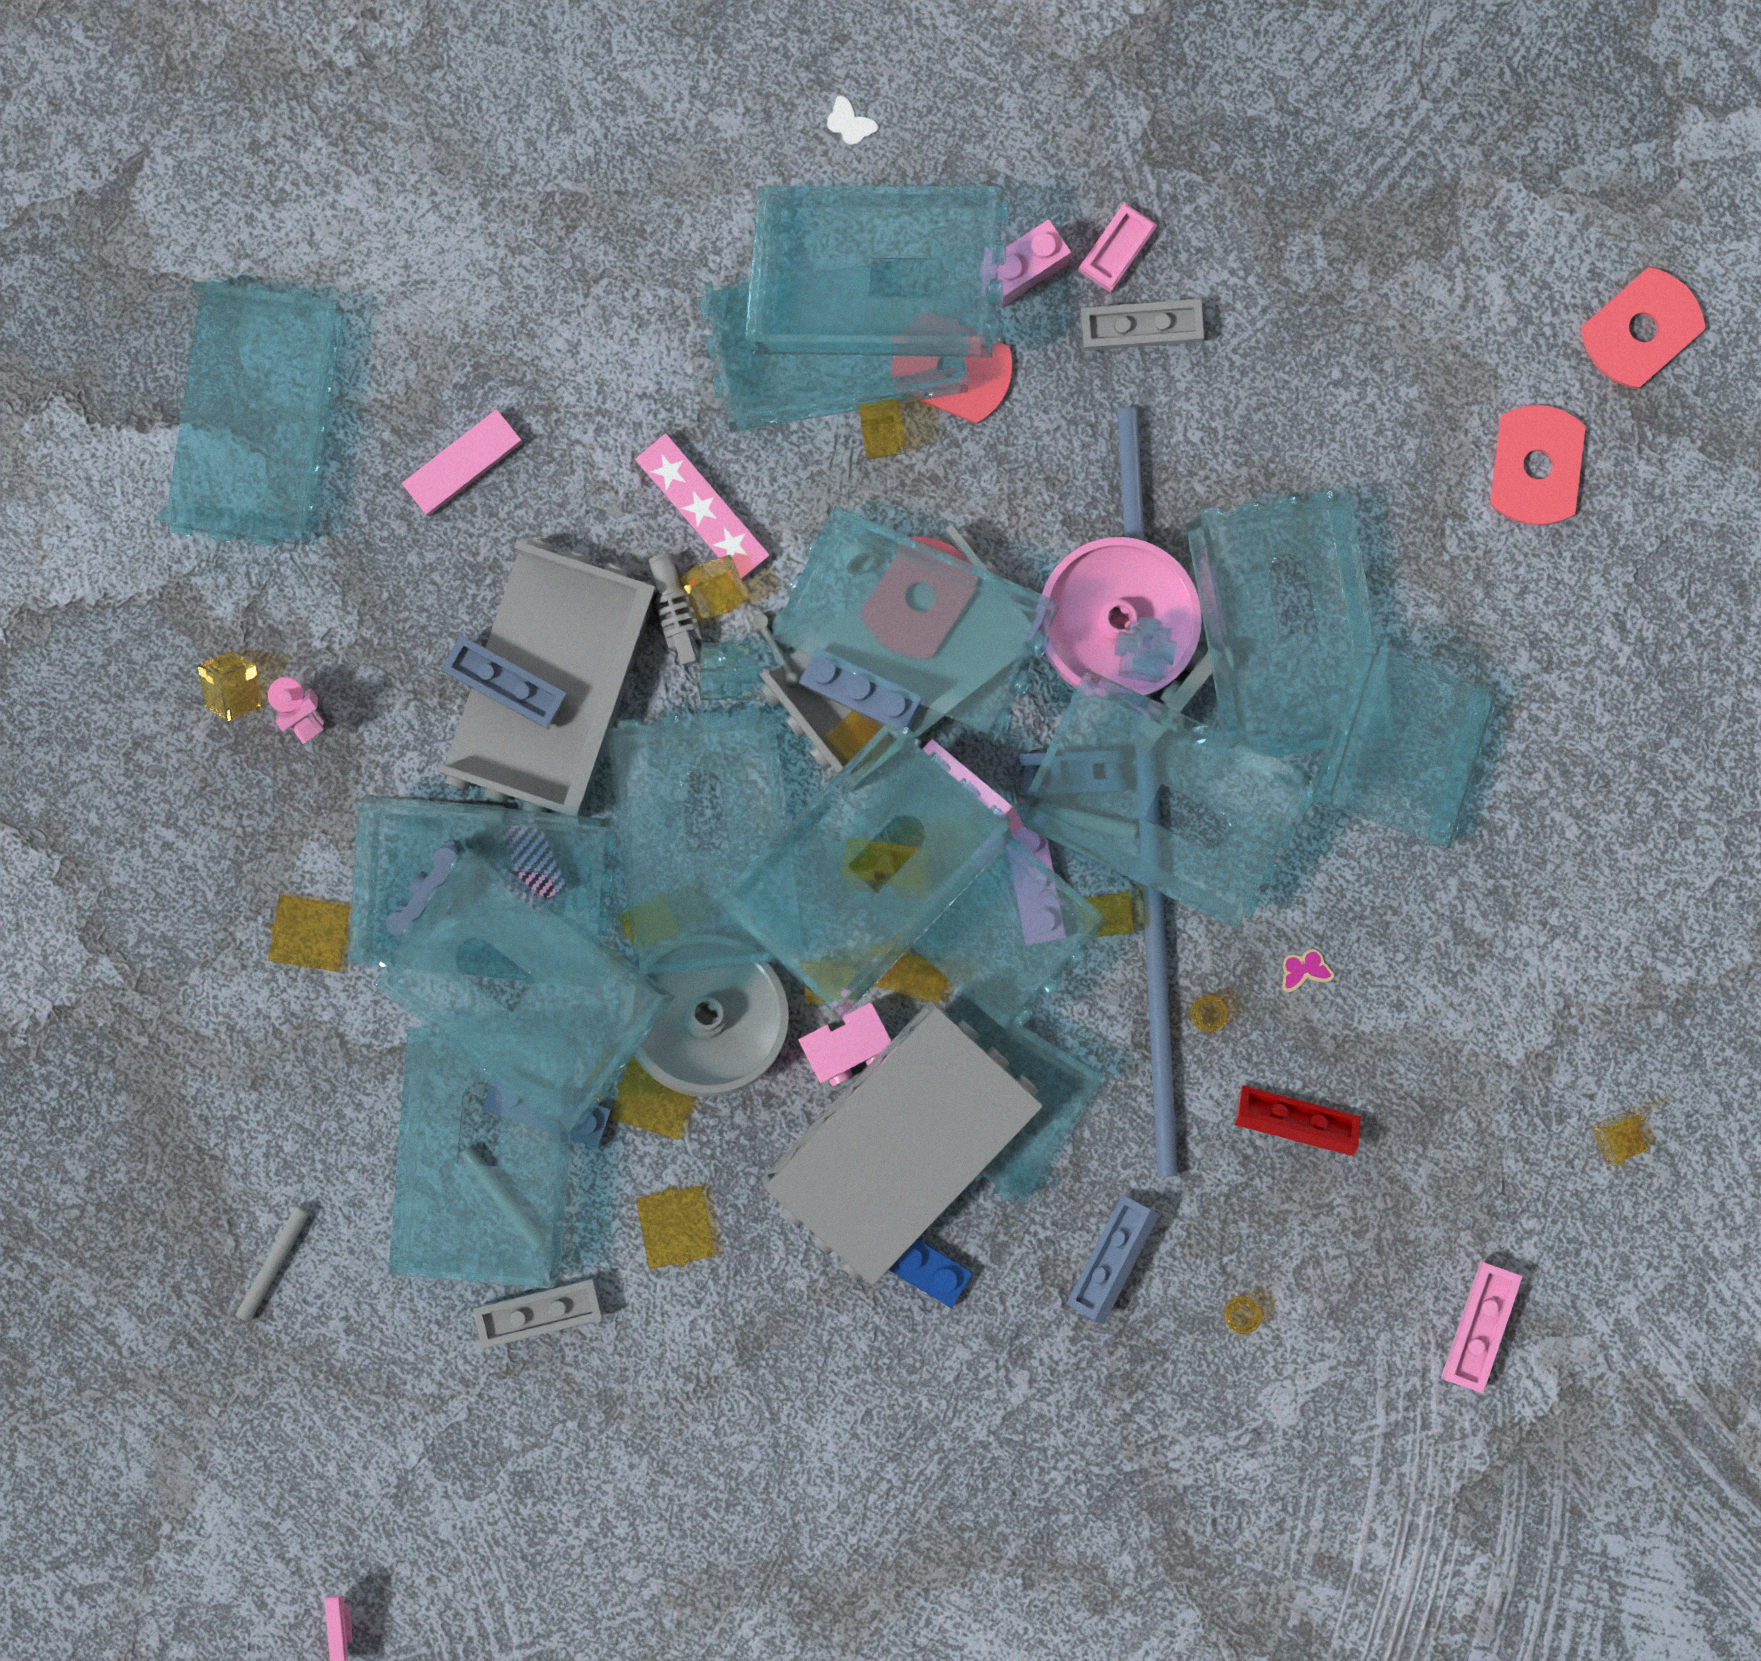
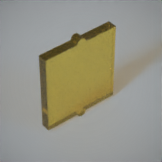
M279 895L274 924L269 926L273 933L268 961L339 972L344 943L349 941L346 930L351 906Z
M630 1054L622 1082L616 1085V1089L619 1092L610 1119L679 1140L686 1114L693 1109V1106L690 1104L692 1096L671 1090L656 1081L643 1069L635 1056Z
M702 1185L675 1191L669 1187L665 1190V1193L636 1198L649 1269L673 1264L684 1267L689 1261L716 1256Z

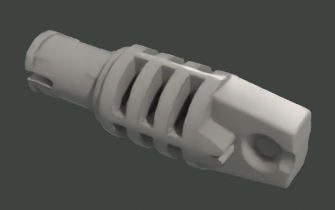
M666 553L650 558L649 563L658 590L654 601L668 649L676 647L683 666L701 662L696 641L703 639L689 590H686V587H681L672 554Z

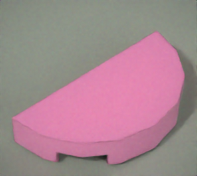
M342 1594L327 1595L324 1598L330 1661H348L347 1642H352L350 1607L344 1604L345 1597Z

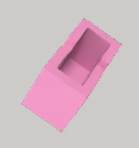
M1048 219L982 262L980 277L1000 307L1003 308L1028 292L1031 287L1040 281L1043 282L1066 267L1069 263L1071 251Z
M872 1002L843 1016L845 1025L831 1031L827 1024L798 1039L820 1084L829 1080L831 1086H834L854 1076L850 1068L863 1061L868 1066L891 1042Z

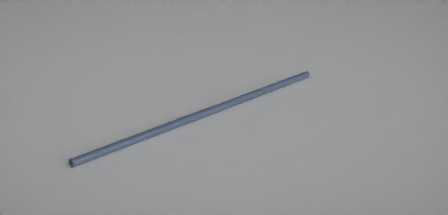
M1138 408L1118 409L1124 537L1145 541ZM1153 694L1133 700L1135 741L1141 734L1136 729L1137 725L1150 709L1154 711ZM1154 744L1146 754L1135 746L1157 1176L1171 1177L1178 1176L1156 746Z

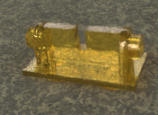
M872 942L861 982L926 1002L932 1000L939 1005L950 966Z

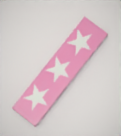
M666 433L635 458L639 466L739 583L770 558L768 552Z

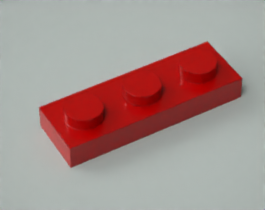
M1242 1085L1238 1094L1234 1125L1354 1157L1359 1146L1361 1116Z

